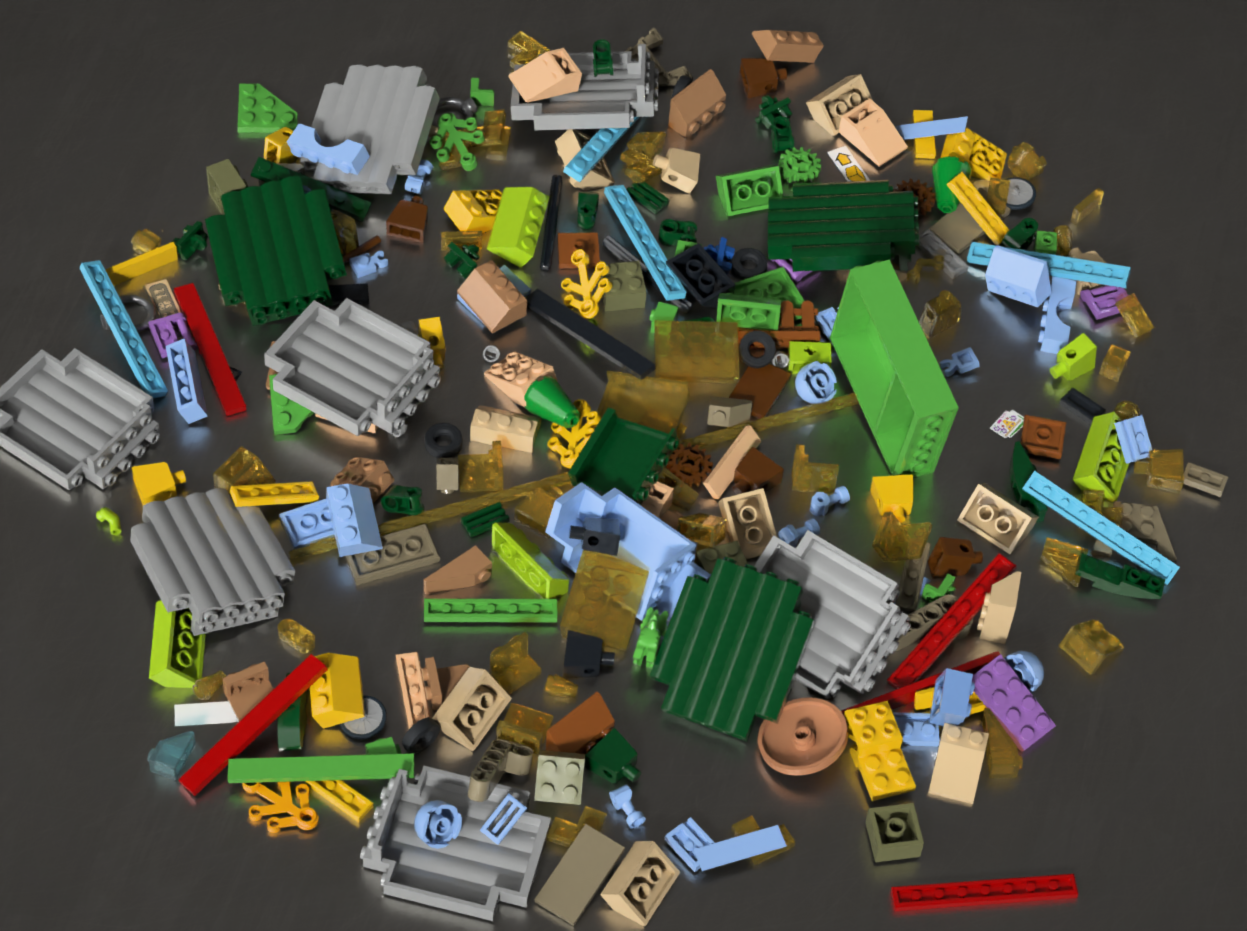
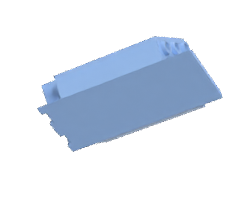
M581 482L554 502L546 533L565 546L561 563L641 621L645 618L647 610L652 607L654 611H659V615L667 611V620L670 622L687 576L693 577L696 574L706 578V582L711 574L692 562L695 554H693L696 547L695 543L617 488H613L601 496ZM586 517L618 519L620 541L617 556L583 550L581 540L569 538L570 525L582 527L583 519Z

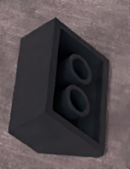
M699 243L666 261V265L702 306L718 308L720 293L734 294L735 284Z

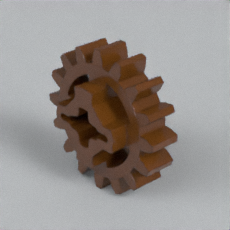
M909 179L907 183L902 180L901 185L896 184V188L893 189V192L913 191V197L918 198V213H921L923 216L926 215V211L931 212L932 207H934L935 193L932 192V187L927 188V182L921 184L919 179L916 182Z
M688 443L687 447L679 444V448L672 452L666 466L669 469L668 476L674 475L673 482L679 480L681 481L680 486L687 483L688 487L691 488L693 483L699 487L701 481L704 482L712 472L713 462H710L711 455H705V448L699 450L698 444L695 447H691V443ZM680 457V461L676 464V460Z

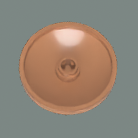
M799 698L785 703L778 724L764 719L758 732V747L764 761L774 770L787 775H808L825 769L840 757L848 742V726L844 715L834 704L819 698Z

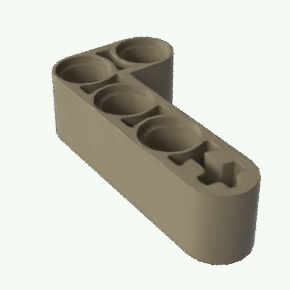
M944 595L908 614L911 627L906 635L902 634L897 641L899 646L896 651L925 637L958 598L954 595ZM973 618L956 638L963 639L969 636Z
M504 739L493 740L471 773L468 797L477 802L486 801L504 772L520 776L528 775L531 769L533 749Z

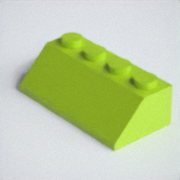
M505 187L487 250L522 268L534 255L550 196L534 187Z
M1115 412L1093 418L1073 477L1075 484L1085 494L1110 502L1117 501L1129 463L1126 464L1114 424L1122 420Z
M495 522L492 524V550L541 599H558L568 592L569 578L564 571H560L554 565L552 559L546 557L535 543H531L521 529H517L512 523Z
M161 600L156 602L149 679L164 687H201L206 633L193 635L191 631L192 612L189 608L167 612Z

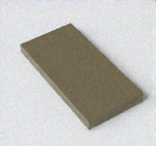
M980 187L978 189V192L1001 220L1010 214L1011 209L983 188ZM962 203L958 205L954 212L947 213L929 228L957 255L985 234L984 230Z
M426 524L380 536L383 549L345 556L356 585L440 562V556Z
M585 824L534 899V902L575 926L625 851V847Z

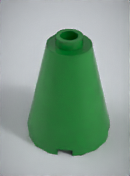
M957 157L940 158L932 166L937 207L943 213L954 212L960 202L946 184L961 172L969 180L972 170L969 163L966 161L964 163L960 162Z
M543 376V380H536L531 384L524 396L526 410L533 415L565 428L577 425L580 412L556 379L552 376Z

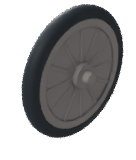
M1010 177L997 184L994 195L996 199L1010 209L1020 210L1029 207L1035 201L1036 189L1026 179Z
M363 695L365 717L340 724L342 730L348 736L355 739H368L377 735L383 729L387 720V711L383 703L377 698Z

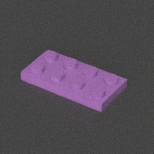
M1001 654L972 676V682H975L974 692L1021 753L1056 726Z

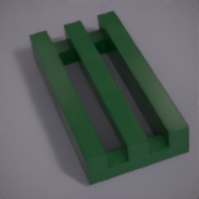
M640 178L637 180V183L631 184V188L628 187L626 189L630 197L655 215L669 204L667 197Z
M500 502L461 518V523L471 538L491 530L492 524L495 522L508 523L510 521V517L508 514H505L506 511L501 507ZM501 516L500 518L495 519V520L489 522V520H492V519H494V518H496V517Z

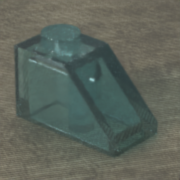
M187 731L159 741L155 749L152 748L148 754L147 761H149L150 771L176 780L196 744L195 733Z

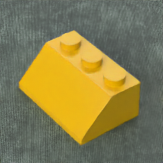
M329 652L315 656L326 665L328 670L310 686L312 717L323 729L365 717L359 658Z

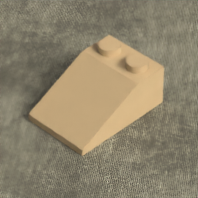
M764 488L722 498L718 502L731 542L738 540L746 560L761 556L772 537H777Z
M944 723L928 793L973 804L989 733Z

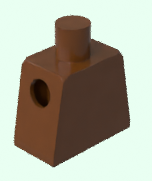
M741 58L740 75L747 98L777 91L779 80H787L786 68L775 69L773 61L762 58Z
M414 196L411 201H399L386 221L387 235L424 243L428 222V206L423 204L424 200L421 197Z
M752 447L735 469L733 481L736 485L732 488L733 492L738 495L764 488L766 493L782 482L784 469Z
M940 537L928 559L932 579L945 578L947 574L952 576L966 575L972 564H981L983 562L982 551H974L970 540Z

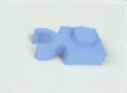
M378 251L371 257L369 253L350 258L349 263L356 277L360 278L375 273L376 267L384 268L388 266V259L380 260L384 258V252Z
M971 347L952 354V360L945 359L940 362L941 369L949 367L944 370L946 377L952 376L957 370L962 374L980 367L979 361Z

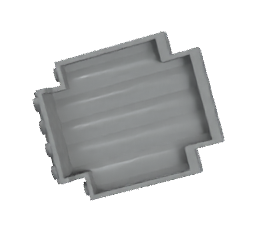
M638 44L639 61L632 59V51L611 52L614 76L602 74L594 77L593 52L568 53L582 73L579 89L576 92L526 103L514 84L512 86L511 118L512 120H534V130L630 128V122H634V117L654 116V111H658L659 68H655V61H650V51L646 52V44ZM526 64L515 65L514 71L518 70Z
M363 64L349 66L344 85L337 82L326 84L311 126L316 129L321 139V146L334 147L348 139L364 144L370 157L359 174L355 175L345 173L334 167L329 168L319 162L314 163L308 158L301 156L300 162L304 165L305 171H315L313 179L344 192L392 194L397 175H416L440 99L435 87L426 85L427 77L423 68L416 65L403 68L399 65L384 67L377 64L367 67Z
M348 298L335 311L313 300L264 354L265 365L279 372L273 378L274 391L356 436L367 432L371 423L390 434L400 430L404 425L405 419L415 413L417 405L427 399L429 391L432 388L435 389L441 380L440 367L434 365L433 350L430 349V342Z
M76 348L62 361L41 349L0 387V446L67 490L78 487L82 483L83 477L102 489L112 486L116 482L118 475L126 472L131 467L132 461L144 455L146 447L158 441L160 431L159 423L152 419L154 412L152 396Z
M215 488L206 493L195 492L186 497H173L166 501H153L143 506L142 520L144 523L131 527L130 542L167 612L186 608L190 609L192 612L191 631L194 636L278 617V610L280 607H283L285 594L281 587L294 584L295 569L259 506L236 507L226 488Z
M807 530L796 548L773 536L754 567L757 568L759 573L765 574L768 571L777 574L780 580L792 579L799 582V586L803 590L800 598L802 605L799 611L809 613L811 619H814L815 622L795 680L828 700L831 696L835 697L841 688L839 685L840 681L862 695L866 691L870 692L875 684V675L878 672L882 673L887 665V661H885L890 653H895L899 646V642H897L902 634L906 635L911 627L909 616L903 613L899 606L894 604L900 595L898 583Z
M423 765L421 774L417 773L414 784L408 783V771L399 769L397 776L389 780L388 786H383L380 797L382 803L381 806L377 805L374 813L375 824L374 826L370 825L367 833L368 844L367 846L363 845L360 859H363V867L384 872L380 883L384 887V894L490 921L494 920L499 901L527 908L551 829V818L527 812L530 803V792L497 784L486 801L477 802L468 797L470 777ZM509 793L527 807V810L498 845L482 833L480 829ZM435 800L452 804L457 808L458 813L462 817V827L456 839L452 838L447 842L448 846L439 849L425 844L417 836L414 827L417 811L422 805ZM509 801V803L505 806L502 812L498 815V817L494 820L491 826L487 829L489 832L493 830L496 824L500 821V819L504 816L507 810L511 807V805L513 804L512 801ZM518 806L494 835L496 838L519 811L520 808Z

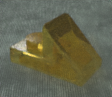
M637 133L626 145L629 150L644 151L649 162H652L655 155H659L663 149L666 133Z

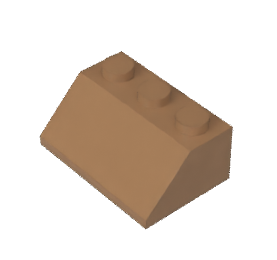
M762 30L753 31L752 33L764 56L769 61L814 63L824 46L819 36L814 32Z
M709 69L671 99L668 126L685 138L697 132L699 127L708 123L712 117L725 109L726 93L713 70Z
M492 260L475 268L457 290L459 296L491 333L526 316L527 300Z

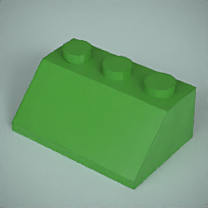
M777 165L716 175L718 195L727 216L768 209L769 197L783 196L780 171Z
M720 293L716 325L778 331L781 300L754 297L752 295L742 296L732 293Z

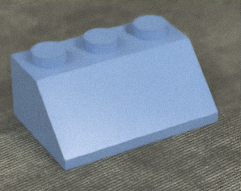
M998 245L994 247L985 274L988 291L1039 307L1052 294L1047 261Z
M349 483L327 487L326 499L339 557L383 549L369 488Z

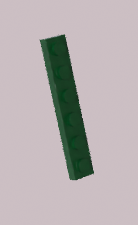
M258 157L251 172V177L267 183L269 181H281L289 176H300L302 185L307 186L312 191L325 189L330 209L361 222L364 221L371 202Z

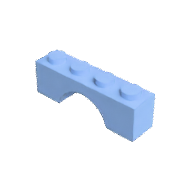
M298 124L287 140L291 153L296 157L302 156L314 163L319 162L329 168L340 169L345 173L358 175L370 157L364 144L348 139L334 147L321 146V139L316 129L303 124Z
M1052 276L1050 283L1052 294L1043 303L1042 311H1045L1046 314H1042L1040 327H1044V329L1040 330L1038 342L1041 343V351L1057 354L1068 345L1070 327L1058 318L1057 313L1062 310L1071 309L1075 296L1076 280Z

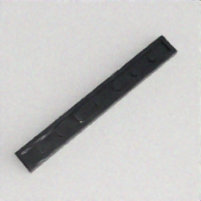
M538 288L525 297L528 308L636 378L642 380L656 369L655 363Z

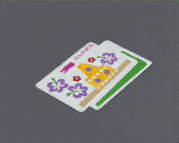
M1006 410L990 429L1004 438H1011L1023 427L1024 417L1014 410L1010 412Z

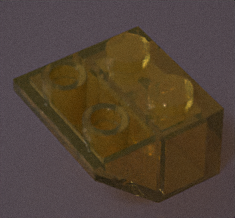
M242 446L213 473L214 489L226 488L232 500L233 498L230 494L231 486L276 483V480L259 457Z

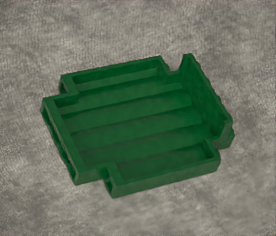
M289 176L281 181H269L261 186H250L241 191H230L221 195L225 215L211 216L205 219L225 306L245 302L253 326L301 314L313 300L326 307L333 306L327 280L338 279L346 276L347 273L325 189H317L305 194L300 176Z
M889 180L793 184V196L769 197L768 258L769 260L792 259L793 272L850 270L856 266H865L876 261L895 260V255H899L900 271H908L907 262H912L911 254H915V246H919V234H915L919 233L918 198L913 197V191L893 192V185H889Z
M724 557L723 560L717 559L708 583L706 578L696 574L693 577L687 576L649 676L652 680L669 685L661 706L663 712L748 741L756 717L778 724L815 622L814 619H811L809 613L799 611L802 605L800 598L803 593L799 582L792 579L783 581L778 579L779 576L768 571L765 574L759 573L757 568L752 565L745 564L744 567L736 565L737 561Z

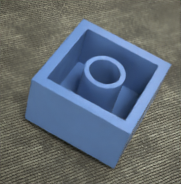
M948 668L943 671L935 681L929 723L944 726V723L958 726L964 722L966 717H969L971 712L969 696L973 694L975 682H972L973 674Z

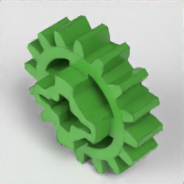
M793 147L792 151L787 149L785 154H781L778 163L779 171L783 173V179L789 178V183L792 181H796V184L800 182L807 183V180L814 182V178H818L821 171V159L817 158L816 153L810 154L811 149L804 151L803 147L800 150Z

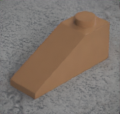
M475 545L424 579V592L432 594L472 587L480 582H485L492 575V562Z

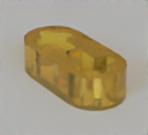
M284 619L279 622L278 636L281 640L301 653H309L315 648V636L311 631L292 619ZM301 640H303V641L309 640V643L304 642L303 644H301Z

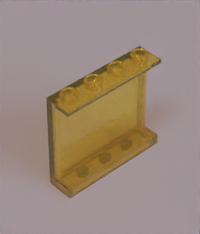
M607 371L608 384L597 410L601 418L609 407L616 410L618 418L668 434L672 428H675L677 433L690 397L688 382L648 376L640 380L632 374Z

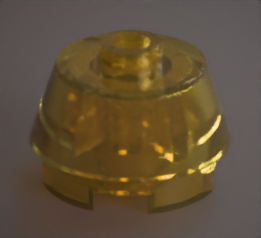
M1022 142L1013 147L1007 165L1013 175L1029 181L1043 173L1047 162L1043 156L1039 158L1033 151V146Z

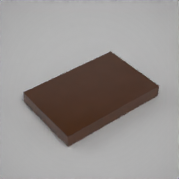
M771 364L762 368L748 366L729 398L752 401L751 416L764 421L791 379L792 373Z

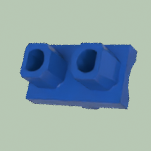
M721 237L719 245L714 247V245L709 244L707 247H704V250L728 275L732 264L723 259L730 261L734 255L735 248L726 245L727 239Z

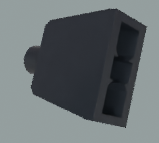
M586 517L583 519L582 527L570 525L569 538L581 540L583 550L617 556L620 541L618 519Z
M568 630L563 678L598 677L600 664L614 666L615 652L602 651L603 640L599 637Z

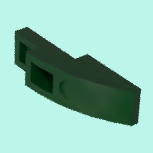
M1017 441L1014 445L1009 470L1012 492L1016 503L1022 507H1027L1030 512L1037 515L1039 518L1036 523L1042 522L1048 507L1022 490L1033 472H1037V469L1029 460L1027 450L1022 447L1020 441Z
M1081 553L1078 558L1075 572L1076 575L1093 581L1092 587L1107 592L1144 599H1161L1165 579L1127 564L1120 568L1084 553Z
M308 689L278 717L279 751L302 749L308 716L305 710Z

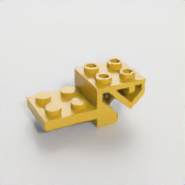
M888 701L846 710L844 717L848 726V737L856 742V744L850 747V754L855 767H859L871 800H879L915 791V782L901 750L903 737Z

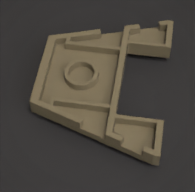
M653 28L646 37H641L635 46H630L625 51H632V59L639 61L638 44H646V52H649L650 49L663 45V38ZM650 51V61H655V68H659V87L676 85L682 75L693 79V76L685 66L666 72Z
M1115 501L1107 519L1144 544L1156 545V552L1176 564L1177 558L1158 507ZM1097 539L1091 555L1111 558L1112 549Z

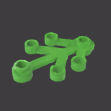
M453 113L442 114L437 121L439 130L436 136L431 137L429 140L433 149H439L443 144L442 140L446 132H449V137L443 149L438 150L436 153L440 162L448 161L450 158L449 154L455 144L461 155L460 163L463 169L466 171L474 170L478 165V161L474 154L468 153L462 140L481 144L484 142L485 136L480 130L469 133L457 131L455 127L467 128V130L473 131L478 127L476 119L469 117L466 120L456 119Z

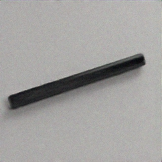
M553 175L551 180L540 268L547 271L551 269L562 188L561 175Z
M607 235L603 239L602 244L623 262L640 261L643 278L661 292L647 266L612 236ZM686 297L684 299L670 300L685 313H688L693 308V303Z

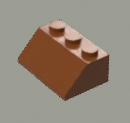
M598 691L547 730V751L586 755L614 728L615 720Z

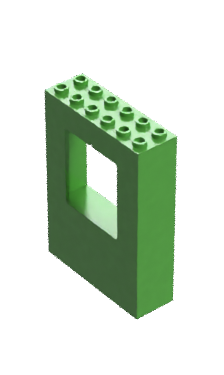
M890 259L876 261L865 266H856L850 269L830 340L891 475L913 474V478L934 473L959 407Z

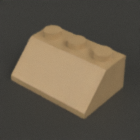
M857 74L845 77L807 101L806 104L813 119L832 136H835L839 133L841 116L869 98L872 101L873 99L862 75Z
M568 129L555 141L558 148L557 153L564 163V169L592 137L576 129ZM604 157L581 182L572 177L569 179L575 188H580L584 191L612 186L615 183Z
M480 405L475 409L471 422L470 441L532 453L542 418Z
M981 483L977 485L957 521L1005 552L1012 554L1029 535L1039 517L990 485Z
M1017 571L992 585L990 593L985 594L984 604L982 605L977 624V630L981 631L979 639L1006 644L1016 609L1021 572Z
M469 667L432 719L438 723L440 730L469 750L474 751L512 698L487 670Z
M635 841L600 895L614 911L642 926H646L680 874V871L654 841Z

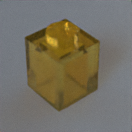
M1111 345L1102 362L1099 374L1118 382L1127 366L1131 352Z

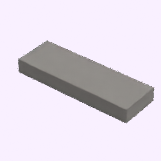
M930 229L919 234V246L917 247L952 279L968 271L969 266Z

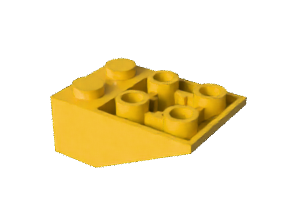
M967 127L965 132L946 135L941 158L957 157L960 162H968L972 170L971 177L997 183L1001 180L1007 156L1005 151Z
M499 189L453 191L444 207V211L463 236L480 235L492 230L502 192Z

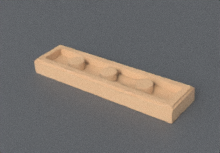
M745 426L703 482L714 499H719L733 481L735 469L752 447L757 448L761 443L752 426Z
M418 652L396 654L397 669L409 729L423 718L430 717Z

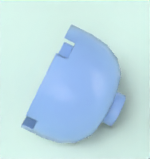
M819 361L802 367L795 379L798 395L804 401L811 404L827 402L836 394L834 383H837L833 370L825 363H818Z
M1020 650L1004 657L1030 693H1033L1042 684L1044 667L1036 655Z
M441 800L430 801L422 805L417 811L414 819L415 831L417 836L428 846L436 849L444 848L449 845L447 842L452 838L456 839L462 827V817L458 813L457 808L452 804Z

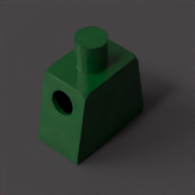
M615 728L585 755L584 767L613 784L618 783L624 776L634 783L641 775V771L635 767L638 756L636 750Z

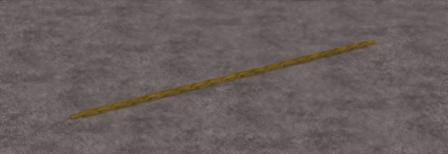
M850 393L846 396L832 398L824 403L799 407L784 413L774 414L755 421L702 434L694 438L680 440L679 444H682L684 447H687L688 443H691V447H695L698 444L699 448H702L712 443H720L737 438L745 426H752L755 432H760L773 426H782L802 418H810L828 413L831 410L859 404L855 393ZM568 472L546 477L539 481L528 482L506 490L452 503L445 507L427 510L419 515L387 521L378 525L379 534L383 536L429 522L440 521L461 513L483 509L498 502L505 503L525 495L548 491L557 486H566L571 484ZM334 536L315 543H309V546L288 551L290 559H295L309 554L313 556L337 549L336 539Z

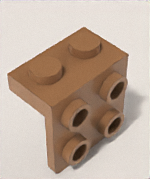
M355 457L349 460L341 472L336 474L330 485L337 486L349 483L369 488L372 503H374L394 482V478L384 461Z
M434 657L425 658V667L421 668L423 681H427L428 686L425 687L427 700H431L433 710H438L468 670L469 665L436 668Z
M265 661L250 665L247 669L230 673L222 678L224 694L239 722L273 690Z

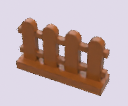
M783 301L780 308L781 326H778V331L736 327V349L739 348L740 341L744 335L752 331H762L770 335L775 342L776 349H788L790 341L820 342L819 326H815L814 316H818V309L814 308L811 301L802 302L801 308H793L792 302ZM794 316H801L802 326H794ZM754 342L750 345L749 349H765V347L760 342Z

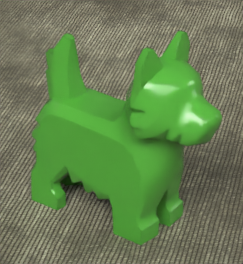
M652 607L647 610L643 623L640 625L641 632L633 655V664L641 666L643 658L647 656L646 668L652 669L658 654L661 636H665L667 631V611L659 615V611H654Z

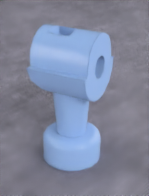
M421 160L417 174L408 175L405 183L406 191L419 195L423 193L424 177L430 175L433 170V165L429 161Z
M840 486L831 495H827L824 492H816L811 499L810 512L815 516L826 515L829 506L836 502L844 504L850 501L848 490L845 486Z
M812 518L805 522V526L797 529L793 525H787L777 535L779 539L795 548L798 540L804 537L807 530L818 535L820 534V527L817 521Z
M628 785L609 792L615 809H623L627 814L626 822L631 829L645 822L646 818L643 813L636 811L631 801L632 791Z

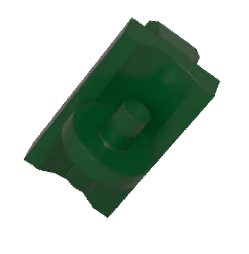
M763 96L762 104L759 105L761 111L759 116L755 118L757 124L762 122L767 129L772 128L775 115L778 114V116L790 119L793 115L789 108L791 100L787 97L778 102L776 97Z
M197 221L193 226L187 225L183 229V236L181 238H174L172 242L176 245L177 252L182 260L187 261L197 249L203 251L207 247L206 240L208 235L203 230L202 222Z
M451 242L448 245L450 251L444 256V260L452 268L461 261L462 264L456 270L466 279L477 268V263L472 259L477 261L480 258L477 254L479 247L475 244L470 246L464 244L462 246L463 252Z

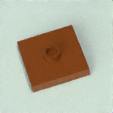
M558 233L559 269L578 268L571 261L572 254L578 249H582L589 255L590 261L587 268H595L600 262L598 233Z
M1025 415L1020 441L1022 447L1029 454L1061 459L1066 422Z

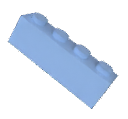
M185 338L167 345L166 351L179 413L188 424L207 417L208 414L195 351Z

